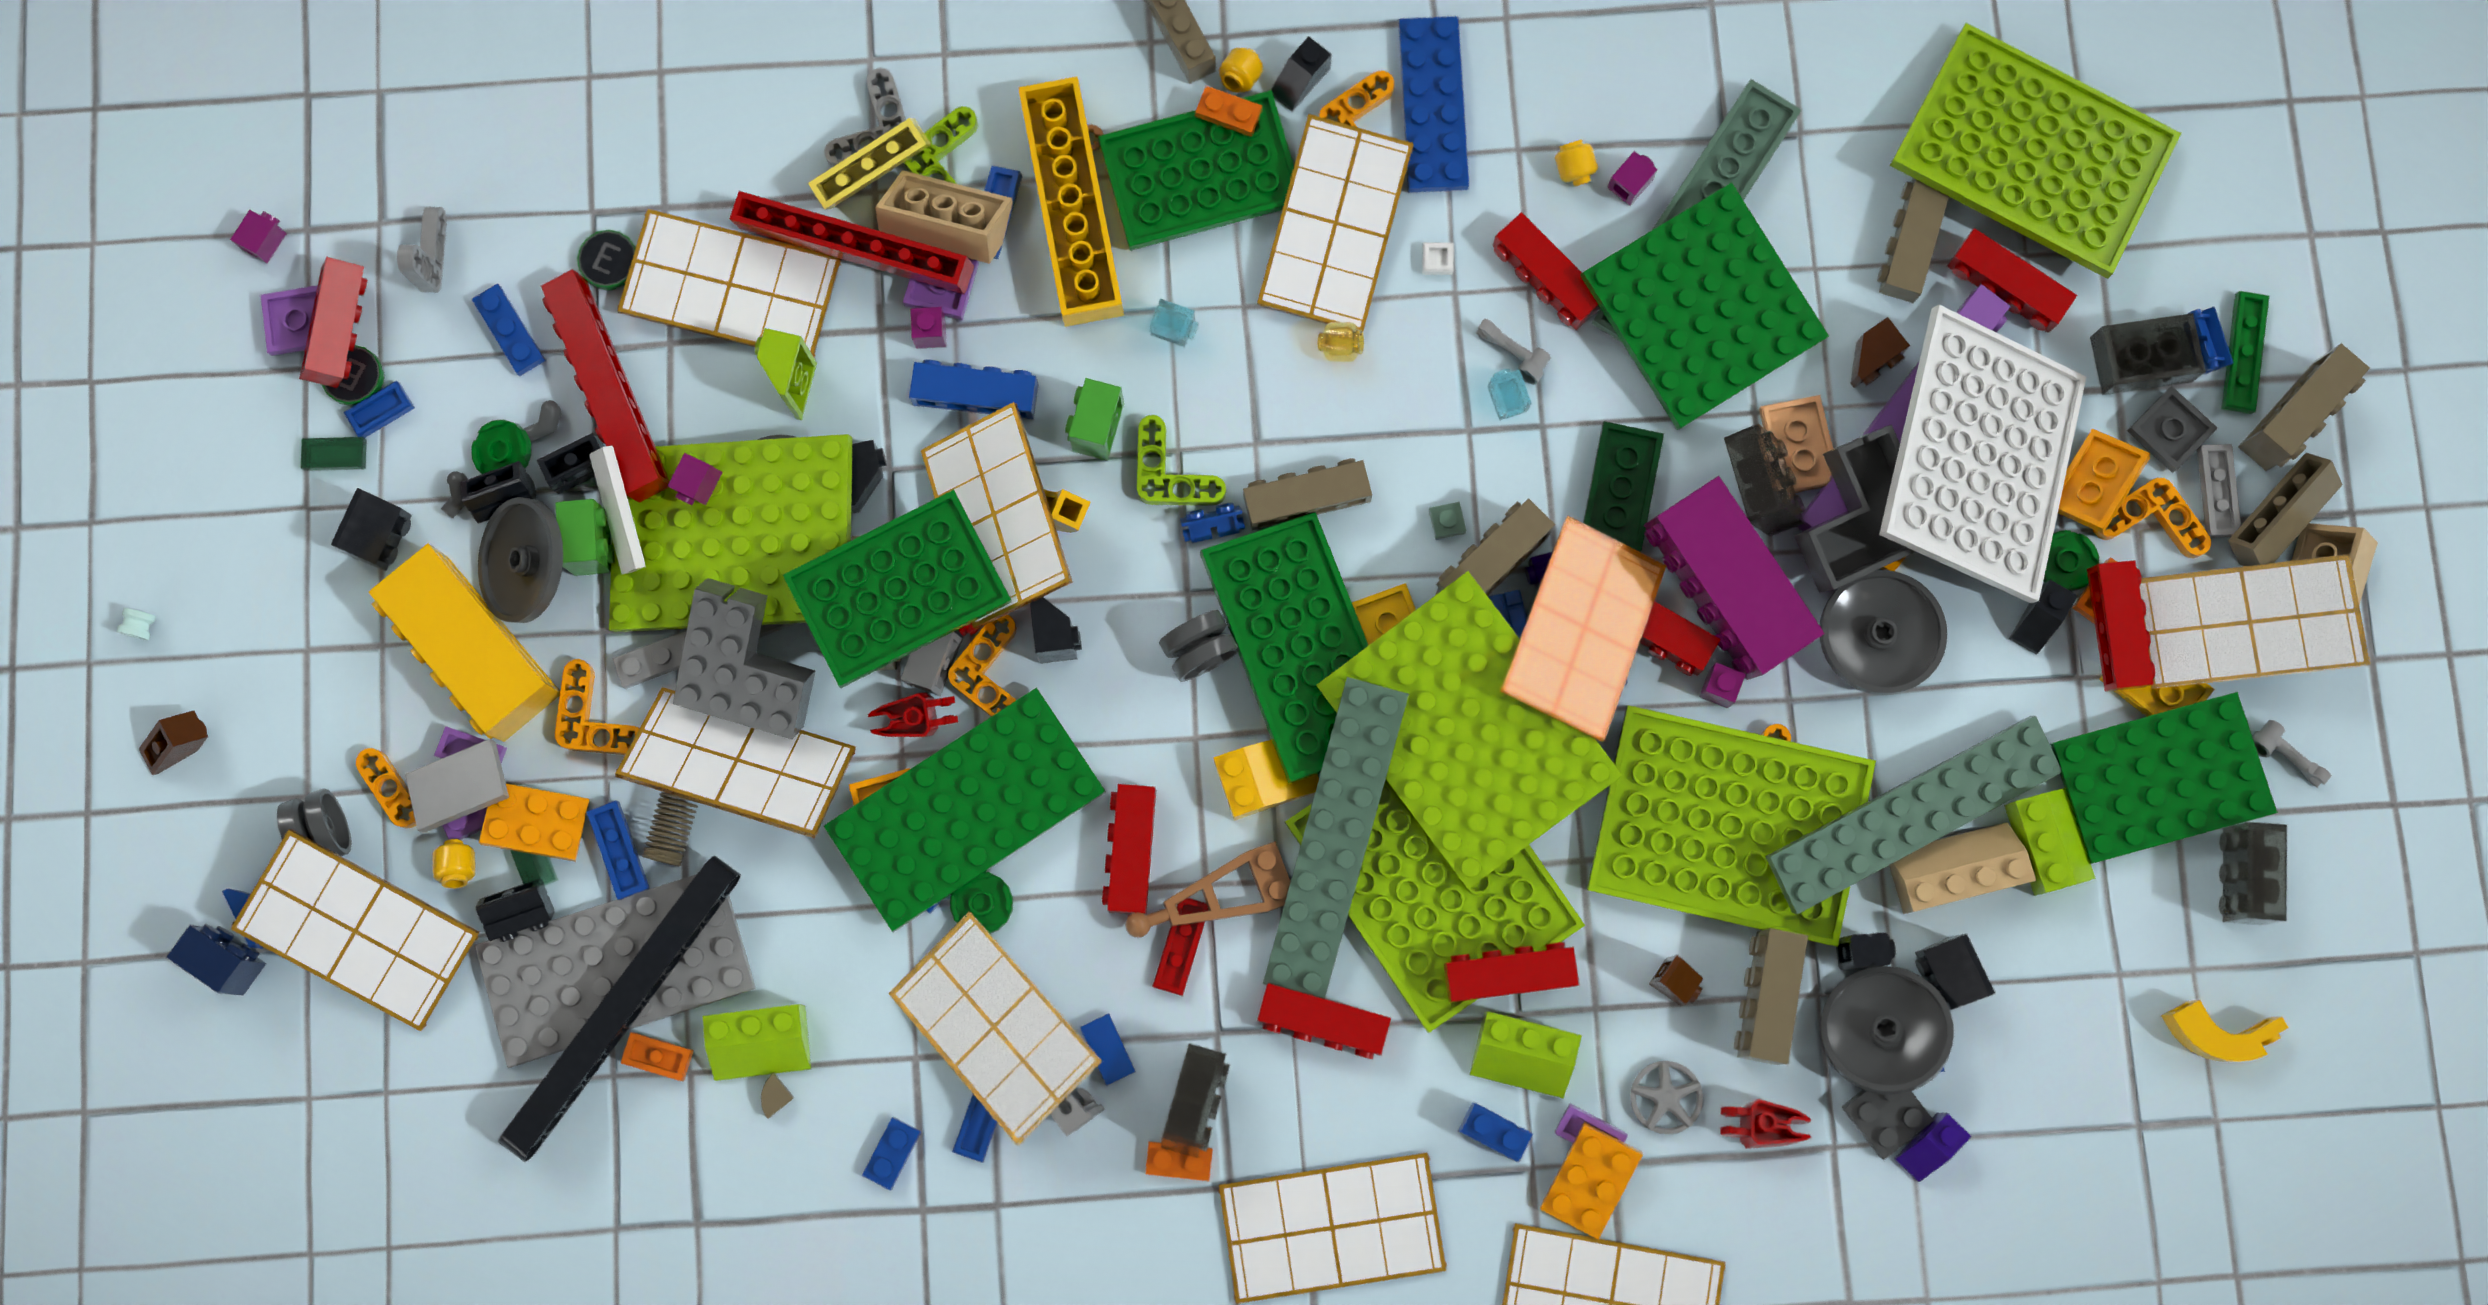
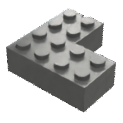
M1892 424L1874 430L1823 454L1848 511L1794 535L1819 593L1835 590L1916 552L1879 535L1900 447V442Z
M707 578L694 589L673 704L792 740L805 724L815 670L756 653L768 595L740 588L726 602L723 600L734 592L735 586Z

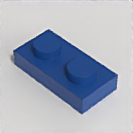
M892 1117L862 1176L888 1190H892L922 1131Z

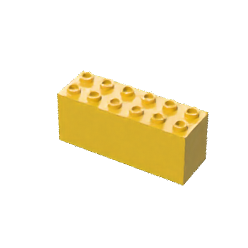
M427 543L368 591L375 600L371 603L374 609L382 617L385 618L387 616L394 623L391 626L394 633L402 641L407 640L413 646L410 650L413 656L421 664L426 663L433 670L430 673L432 679L441 688L445 686L452 693L449 699L460 711L465 710L472 717L469 723L480 735L485 734L489 739L496 738L505 742L560 696L558 687L502 620L489 610L484 599L451 559L432 545Z

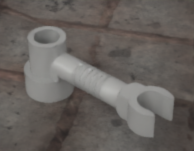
M1485 318L1476 332L1482 339L1496 343L1523 361L1516 370L1522 380L1532 385L1538 383L1544 374V367L1551 359V356L1545 350L1535 348L1533 353L1514 342V340H1511V338L1509 339L1494 323Z
M2268 720L2260 731H2256L2252 735L2259 756L2267 758L2276 749L2288 758L2290 762L2295 764L2313 786L2318 788L2321 783L2325 785L2332 776L2325 768L2310 762L2281 737L2285 729L2277 721Z

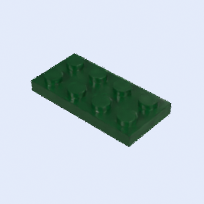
M1606 421L1602 423L1584 513L1583 527L1634 553H1641L1646 531L1644 524L1648 520L1664 433Z

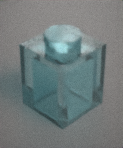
M1160 298L1150 324L1151 335L1185 347L1188 338L1193 340L1199 322L1195 321V310Z
M1504 369L1493 374V378L1490 379L1488 384V390L1499 421L1528 412L1532 403L1520 370L1511 372L1510 369Z

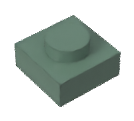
M1460 502L1429 508L1435 540L1466 533Z

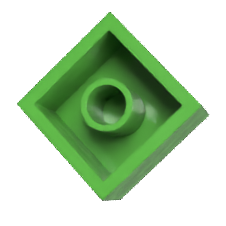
M1085 378L1083 387L1078 386L1074 396V404H1076L1075 415H1069L1065 428V433L1068 434L1067 441H1070L1073 452L1108 461L1124 407L1122 388Z
M594 499L555 502L556 520L563 542L562 567L574 576L611 573V563H615L614 545H611L610 529L605 509Z

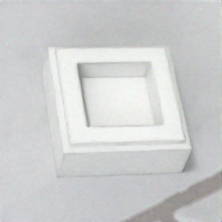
M1423 242L1422 275H1453L1454 243Z

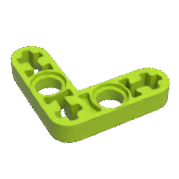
M958 107L924 132L931 145L916 155H921L926 168L923 171L920 164L910 158L904 162L908 171L927 177L938 173L944 177L943 181L957 184L939 161L977 131L978 121L974 111L969 107ZM961 117L965 120L968 119L970 125L967 127L963 124L959 125L958 119ZM949 125H951L952 130L955 129L957 136H953L951 130L948 128ZM939 133L946 134L949 137L948 143L942 147H937L932 143L933 137Z
M1148 415L1140 421L1138 427L1137 491L1142 502L1149 505L1214 506L1220 504L1225 499L1226 485L1218 476L1165 475V422L1156 415ZM1151 423L1156 424L1157 429H1161V431L1155 433V445H1149V433L1144 431V429L1150 427ZM1154 452L1160 456V463L1156 467H1147L1143 463V457L1147 453ZM1164 482H1169V498H1164V491H1155L1152 497L1148 496L1147 491H1142L1143 488H1148V483H1154L1157 489H1165ZM1183 482L1190 486L1191 491L1188 496L1179 498L1174 495L1173 488L1177 483ZM1194 483H1200L1199 489H1209L1210 484L1213 483L1216 484V489H1220L1221 492H1216L1214 498L1209 497L1208 492H1199L1200 498H1194L1196 493Z

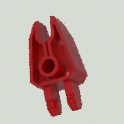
M927 692L887 703L871 711L868 717L887 715L890 719L902 717L904 719L890 721L887 727L872 729L870 732L885 737L932 736L937 731L938 726L958 723V716L947 715L937 719L935 706L944 707L955 703V698L951 696L934 699Z
M1761 1099L1749 1102L1743 1107H1721V1115L1740 1118V1127H1721L1720 1135L1740 1138V1142L1746 1149L1787 1146L1811 1138V1135L1794 1132L1790 1126H1787L1790 1124L1804 1125L1811 1122V1118L1796 1109Z

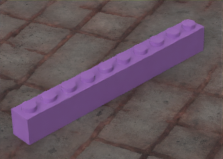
M1981 284L1971 292L1956 313L1994 332H1998L2008 319L2004 314L2010 308V305ZM1919 362L1863 435L1892 424L1899 442H1901ZM1832 475L1828 484L1820 489L1794 523L1801 531H1805L1848 511Z

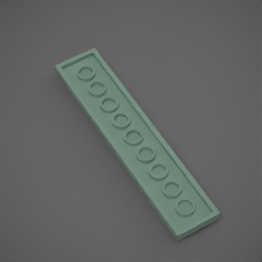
M1750 79L1652 230L1730 183H1733L1744 201L1802 109ZM1600 309L1592 324L1621 342Z
M1350 677L1346 679L1263 981L1265 985L1270 983L1323 999L1326 997L1407 704L1408 693Z
M2029 716L1765 857L1792 913L1799 914L2062 773V770L2037 717Z

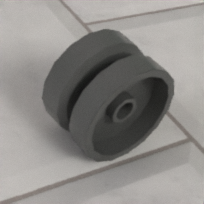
M1219 610L1201 614L1167 633L1159 641L1166 657H1179L1174 662L1172 668L1180 682L1203 675L1238 653L1239 647L1231 634L1220 635L1227 625Z
M323 788L309 793L305 797V801L295 798L281 803L277 807V822L282 840L287 831L290 830L338 857L347 855L351 851L352 841L347 819L339 802L329 790Z

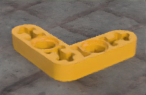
M1383 70L1373 72L1327 103L1320 110L1319 117L1327 119V114L1329 113L1331 116L1338 115L1337 122L1357 127L1354 123L1392 96L1394 91L1392 75ZM1376 81H1378L1380 84L1386 82L1387 84L1385 91H1383L1381 88H1378L1377 90L1372 92L1373 100H1371L1368 93L1375 89ZM1353 96H1360L1364 99L1365 105L1360 109H1354L1349 106L1348 100Z
M2155 478L2126 496L2114 516L2118 515L2121 521L2113 525L2111 529L2105 530L2104 533L2092 529L2098 538L2110 540L2153 513L2184 556L2197 558L2205 554L2211 547L2209 534L2174 485L2165 478ZM2161 487L2164 493L2155 498L2152 493L2155 489ZM2128 501H2134L2139 504L2141 508L2139 516L2133 517L2127 513L2126 504ZM2167 502H2173L2172 505L2168 506L2164 510L2161 508V506H2163ZM2171 510H2177L2183 515L2184 522L2181 526H2176L2170 522L2169 513ZM2190 526L2191 530L2181 536L2179 532ZM2196 538L2199 539L2200 544L2197 547L2191 548L2189 543Z
M1006 613L989 620L953 663L948 672V678L953 687L991 717L996 714L991 710L999 705L1002 696L1007 698L1002 702L1006 707L1016 701L1015 698L984 675L1016 634V624L1012 617ZM1005 621L1009 622L1007 624L1009 632L1007 634L1001 632L996 637V641L1000 643L998 647H995L990 639L984 637L987 633L991 637L997 632L995 624L997 622L1001 624ZM980 644H987L991 648V655L986 660H978L974 656V650ZM966 669L970 670L968 676L975 683L978 677L982 679V681L975 685L972 694L967 692L972 688L967 682L963 680L960 683L956 682L958 677L955 673L958 670L962 672ZM991 687L995 690L996 697L991 703L985 704L980 702L978 694L982 688Z
M574 659L568 662L564 667L555 727L557 743L561 747L573 751L625 755L630 745L625 742H617V731H620L618 736L631 738L633 733L636 736L640 728L630 725L589 722L595 671L584 660ZM579 666L586 672V676L580 677L578 684L580 688H585L584 692L569 690L570 686L574 688L577 686V679L572 676V673L578 671ZM574 696L581 697L583 701L582 709L577 713H570L567 709L569 699ZM566 717L575 720L581 719L580 723L573 722V731L578 733V737L572 738L571 743H569L568 739L564 738V733L570 732L572 724L569 721H565ZM607 730L610 734L609 742L601 747L595 745L594 736L597 731Z
M374 748L362 750L356 758L357 770L391 822L402 828L415 827L416 821L413 810L409 812V820L399 818L403 814L401 809L403 807L411 809L412 804L408 787L387 755ZM370 756L379 759L375 762V765L379 771L385 774L379 776L374 769L366 768L370 763L368 760ZM387 780H394L397 785L396 792L390 797H385L381 791L383 783Z

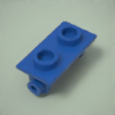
M2215 306L2203 311L2197 309L2189 312V316L2185 320L2203 374L2205 375L2234 364Z
M1225 503L1216 506V511L1204 513L1202 509L1185 513L1186 517L1180 518L1182 527L1188 526V529L1182 530L1185 542L1191 541L1193 544L1213 539L1211 527L1217 528L1218 537L1240 533V530L1245 529L1243 517L1237 518L1236 516L1243 514L1240 505L1234 506L1233 503Z

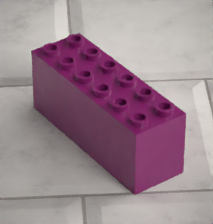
M1717 476L1644 524L1647 530L1645 531L1647 540L1653 547L1657 546L1664 556L1662 561L1665 567L1671 573L1675 572L1681 581L1679 586L1683 594L1688 599L1692 598L1698 606L1696 611L1699 618L1704 624H1710L1716 633L1715 636L1721 639L1718 646L1723 651H1728L1733 659L1731 662L1734 670L1745 673L1746 680L1764 675L1825 634L1720 476Z

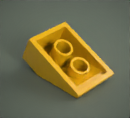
M1272 739L1213 757L1234 821L1316 792L1319 781L1318 774L1290 784L1288 783Z

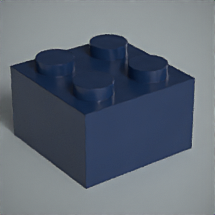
M204 924L203 927L189 925L166 957L216 993L243 996L266 965L264 961L258 958L260 953L256 949L244 943L240 946L232 940L234 935L225 928L217 926L215 929L207 924Z

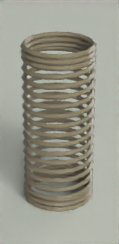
M661 788L663 792L659 793V795L663 798L657 799L660 803L656 804L660 809H655L654 811L658 814L653 815L657 820H652L651 822L655 825L649 826L654 831H649L648 833L652 836L646 837L647 840L652 842H645V845L649 847L643 848L644 851L641 856L680 867L682 866V857L684 855L664 848L682 852L686 850L664 842L687 846L684 842L667 837L685 841L689 839L667 831L690 835V832L670 826L688 830L692 828L670 820L687 824L694 823L693 821L669 814L691 819L695 817L669 808L695 814L697 813L695 810L672 803L698 808V805L672 797L697 803L700 801Z

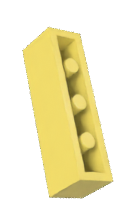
M908 118L810 181L808 185L824 210L832 209L923 151L931 143L916 119Z

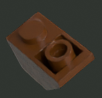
M1889 317L1865 332L1856 342L1851 385L1854 388L1862 382L1866 386L1871 384L1881 376L1879 371L1888 365L1892 369L1905 359L1903 353L1910 345Z

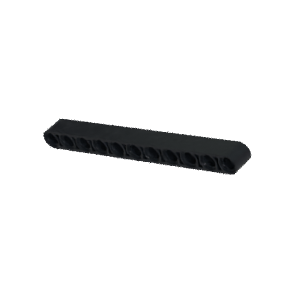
M717 856L711 857L705 863L502 1133L498 1141L502 1146L523 1162H527L538 1151L737 885L741 877L740 873Z

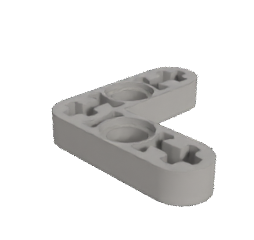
M876 68L867 77V86L879 127L830 141L825 147V157L831 167L852 155L851 144H854L855 151L857 152L860 150V145L864 140H876L890 131V126H897L906 120L894 78L887 69ZM883 78L887 92L885 96L881 95L877 85V80ZM887 104H893L897 107V112L892 117H884L881 114V109ZM837 149H841L843 152V159L837 160L836 156H834Z
M426 207L424 209L420 247L418 245H400L397 251V264L400 272L421 292L438 293L441 289L447 225L446 213L442 207Z

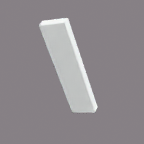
M602 447L589 454L605 509L620 570L623 575L644 568L645 561L614 447Z

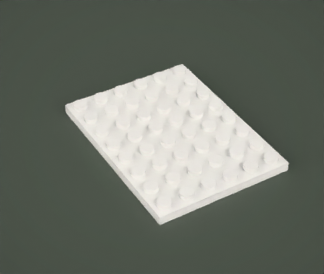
M1941 305L1933 307L1929 317L1879 535L2026 602H2038L2086 376Z

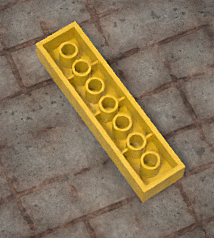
M1078 76L1018 87L1064 327L1124 316Z

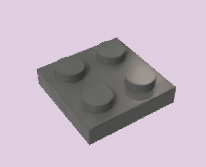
M2171 386L2127 432L2173 473L2215 432L2217 427Z
M1862 1090L1841 1107L1877 1155L1883 1160L1934 1121L1912 1091L1886 1095Z

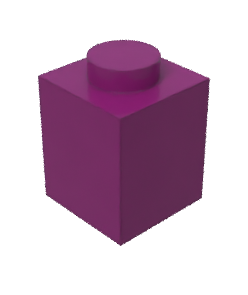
M1633 151L1613 174L1607 188L1631 206L1653 181L1658 169L1655 168L1650 158Z
M249 209L230 240L241 250L268 264L287 233L278 226L280 221L264 211L259 215Z
M942 308L910 309L911 337L916 349L947 347L946 318Z
M684 453L668 487L677 491L675 496L677 499L689 505H693L694 501H697L706 506L723 472Z
M1716 662L1708 671L1699 697L1729 708L1736 702L1746 674Z

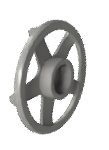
M1660 1061L1648 1065L1636 1076L1631 1088V1106L1637 1119L1645 1127L1657 1133L1675 1134L1684 1131L1693 1125L1702 1109L1703 1094L1700 1082L1688 1068L1676 1062ZM1669 1067L1682 1071L1692 1082L1677 1087L1673 1086ZM1659 1068V1086L1657 1088L1639 1085L1641 1079L1649 1071ZM1696 1091V1106L1693 1114L1689 1117L1680 1104V1100ZM1636 1095L1650 1099L1655 1104L1648 1120L1642 1116L1638 1109ZM1667 1111H1670L1682 1123V1125L1674 1128H1660L1656 1126Z

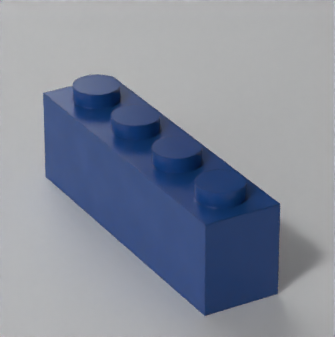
M926 359L923 360V363L914 362L909 398L913 406L991 414L1014 402L1019 418L1034 420L1039 384L1036 376H1032L1031 372L1025 370H1015L1014 373H1006L997 367L986 366L983 370L971 369L970 365L964 363L944 366L939 361Z

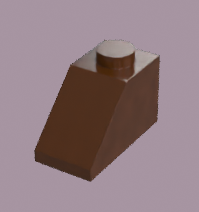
M194 710L158 720L139 748L152 775L161 773L197 752L208 738L206 726L203 721L199 720Z
M1674 955L1664 960L1649 985L1678 1005L1684 1006L1688 1002L1693 1004L1703 989L1699 986L1703 978L1681 957Z

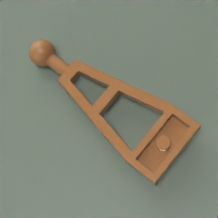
M1274 841L1249 850L1164 901L1165 909L1148 915L1140 912L1132 913L1125 922L1127 932L1133 937L1140 938L1149 932L1150 927L1166 921H1170L1171 927L1267 913L1283 907L1291 881L1276 842ZM1248 862L1262 903L1220 909L1212 883ZM1202 890L1209 911L1179 916L1176 905Z

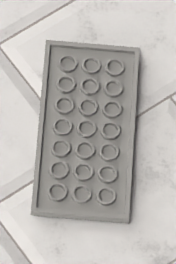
M696 875L642 891L622 900H614L548 921V926L537 931H531L530 928L518 931V936L509 941L501 942L498 938L475 945L507 1068L564 1051ZM729 895L628 1030L756 989Z

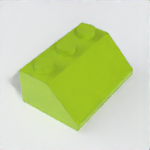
M764 328L763 336L757 338L755 355H757L758 361L795 419L802 420L817 362L801 336Z
M2066 788L2004 805L2011 828L2028 852L2036 881L2029 882L2034 896L2096 879Z
M795 1004L702 1016L705 1050L715 1081L768 1075L773 1072L776 1074L811 1069L806 1005Z
M1488 1011L1484 1012L1469 1075L1564 1098L1575 1067L1582 1035Z

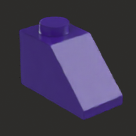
M1936 1113L1932 1117L1934 1121L1922 1129L1894 1158L1917 1182H1921L1947 1163L1972 1137L1948 1113Z

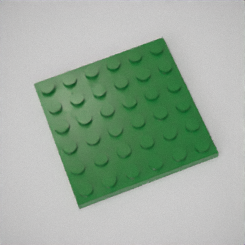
M1733 183L1728 184L1580 274L1677 430L1829 337Z

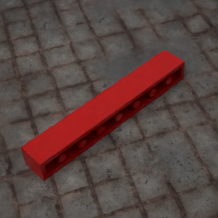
M742 191L738 192L729 218L740 230L964 295L974 269V265L965 255Z
M571 269L541 285L545 295L542 298L543 304L547 311L553 315L556 322L553 324L554 331L564 342L566 347L563 350L565 358L575 369L576 375H574V380L586 396L587 400L584 404L588 413L595 418L597 423L595 432L606 447H614L626 495L640 503L669 488L668 484L670 481L587 281Z

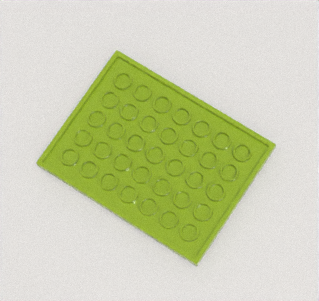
M1965 23L1889 166L2109 279L2120 261L2181 133Z
M849 434L655 446L669 481L684 453L713 466L723 473L706 506L697 501H694L693 505H689L675 497L677 491L670 487L640 503L627 496L645 567L622 575L614 548L615 563H611L609 630L613 632L687 629L694 589L707 578L735 586L734 592L723 600L726 602L740 588L768 595L762 625L806 623L783 574L851 541L852 437Z
M1469 571L1316 685L1336 712H1338L1347 677L1409 694L1386 780L1467 889L1474 886L1623 776L1595 738L1500 691L1520 638Z
M1627 705L1614 764L1623 776L1609 785L1587 890L1755 929L1765 930L1772 928L1808 935V941L1838 947L1850 886L1799 914H1793L1765 856L1867 803L1876 760Z
M1385 780L1348 917L1426 1032L1430 1033L1478 1000L1449 1003L1444 964L1451 962L1450 956L1469 954L1470 960L1483 958L1482 952L1501 950L1502 956L1514 954V948L1533 946L1534 952L1546 950L1545 944L1562 942L1584 927L1585 924L1530 845L1526 846L1474 886L1467 889L1389 782ZM1312 804L1285 821V824L1300 846Z

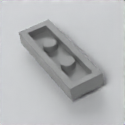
M2232 444L2201 445L2197 449L2205 530L2210 538L2231 537L2241 526Z

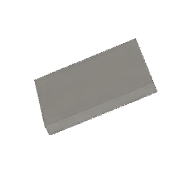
M492 739L483 741L405 774L417 830L422 833L509 798L497 745Z

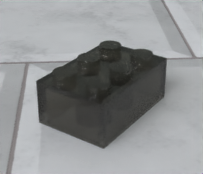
M2193 313L2102 326L2090 337L2102 395L2191 383L2206 372Z
M1760 424L1724 437L1745 512L1750 523L1769 537L1804 524L1801 513L1805 512V508L1800 496L1796 495L1793 485L1796 484V478L1792 469L1787 467L1784 457L1788 456V452L1783 440H1778L1772 431H1767Z
M2245 822L2223 828V833L2219 840L2220 849L2223 851V864L2219 870V879L2223 883V895L2219 900V911L2223 915V922L2265 925L2287 921V825Z
M1188 1044L1162 1135L1161 1148L1198 1158L1200 1150L1207 1151L1213 1127H1209L1207 1124L1209 1119H1216L1221 1096L1216 1094L1217 1088L1224 1089L1230 1064L1224 1063L1226 1053Z

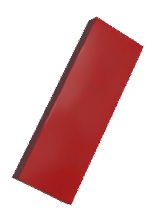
M1191 898L1185 899L1177 904L1176 907L1179 916L1209 911L1207 903ZM1205 922L1170 927L1152 986L1153 988L1180 996L1184 995Z

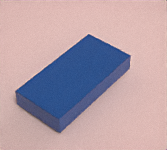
M396 380L343 413L357 436L363 440L415 409L402 385Z
M1109 1013L1080 1027L1087 1044L1102 1060L1098 1068L1106 1086L1136 1072Z
M974 1092L952 1152L983 1163L998 1120Z

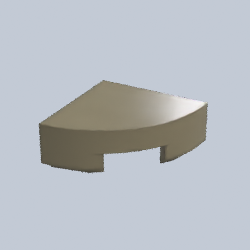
M774 1072L766 1080L761 1093V1106L767 1119L794 1098Z

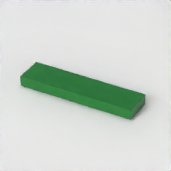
M2238 291L2235 294L2229 351L2234 364L2226 366L2221 409L2248 414L2256 412L2269 304L2268 295Z

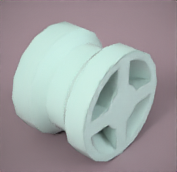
M123 608L122 615L124 620L122 624L118 625L116 632L138 639L149 640L150 633L148 629L150 624L154 623L156 616L134 609Z

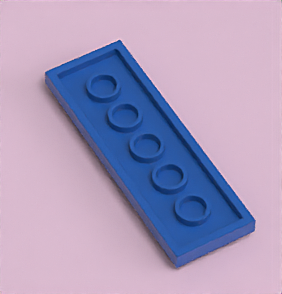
M1458 16L1399 19L1405 141L1414 143L1407 167L1408 193L1468 190L1469 173Z

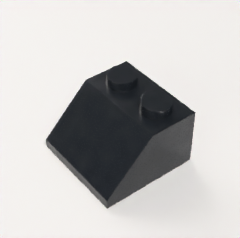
M357 488L330 545L354 559L387 571L388 566L396 560L398 555L397 547L401 538L408 533L411 527L410 519L412 515L392 503Z
M1040 595L1031 599L1030 609L1034 646L1040 664L1077 659V650H1082L1078 626H1073L1070 617Z
M1967 933L1945 938L1915 952L1918 958L1915 960V964L1922 977H1927L1928 981L1939 991L1946 1001L1949 1010L1995 994Z

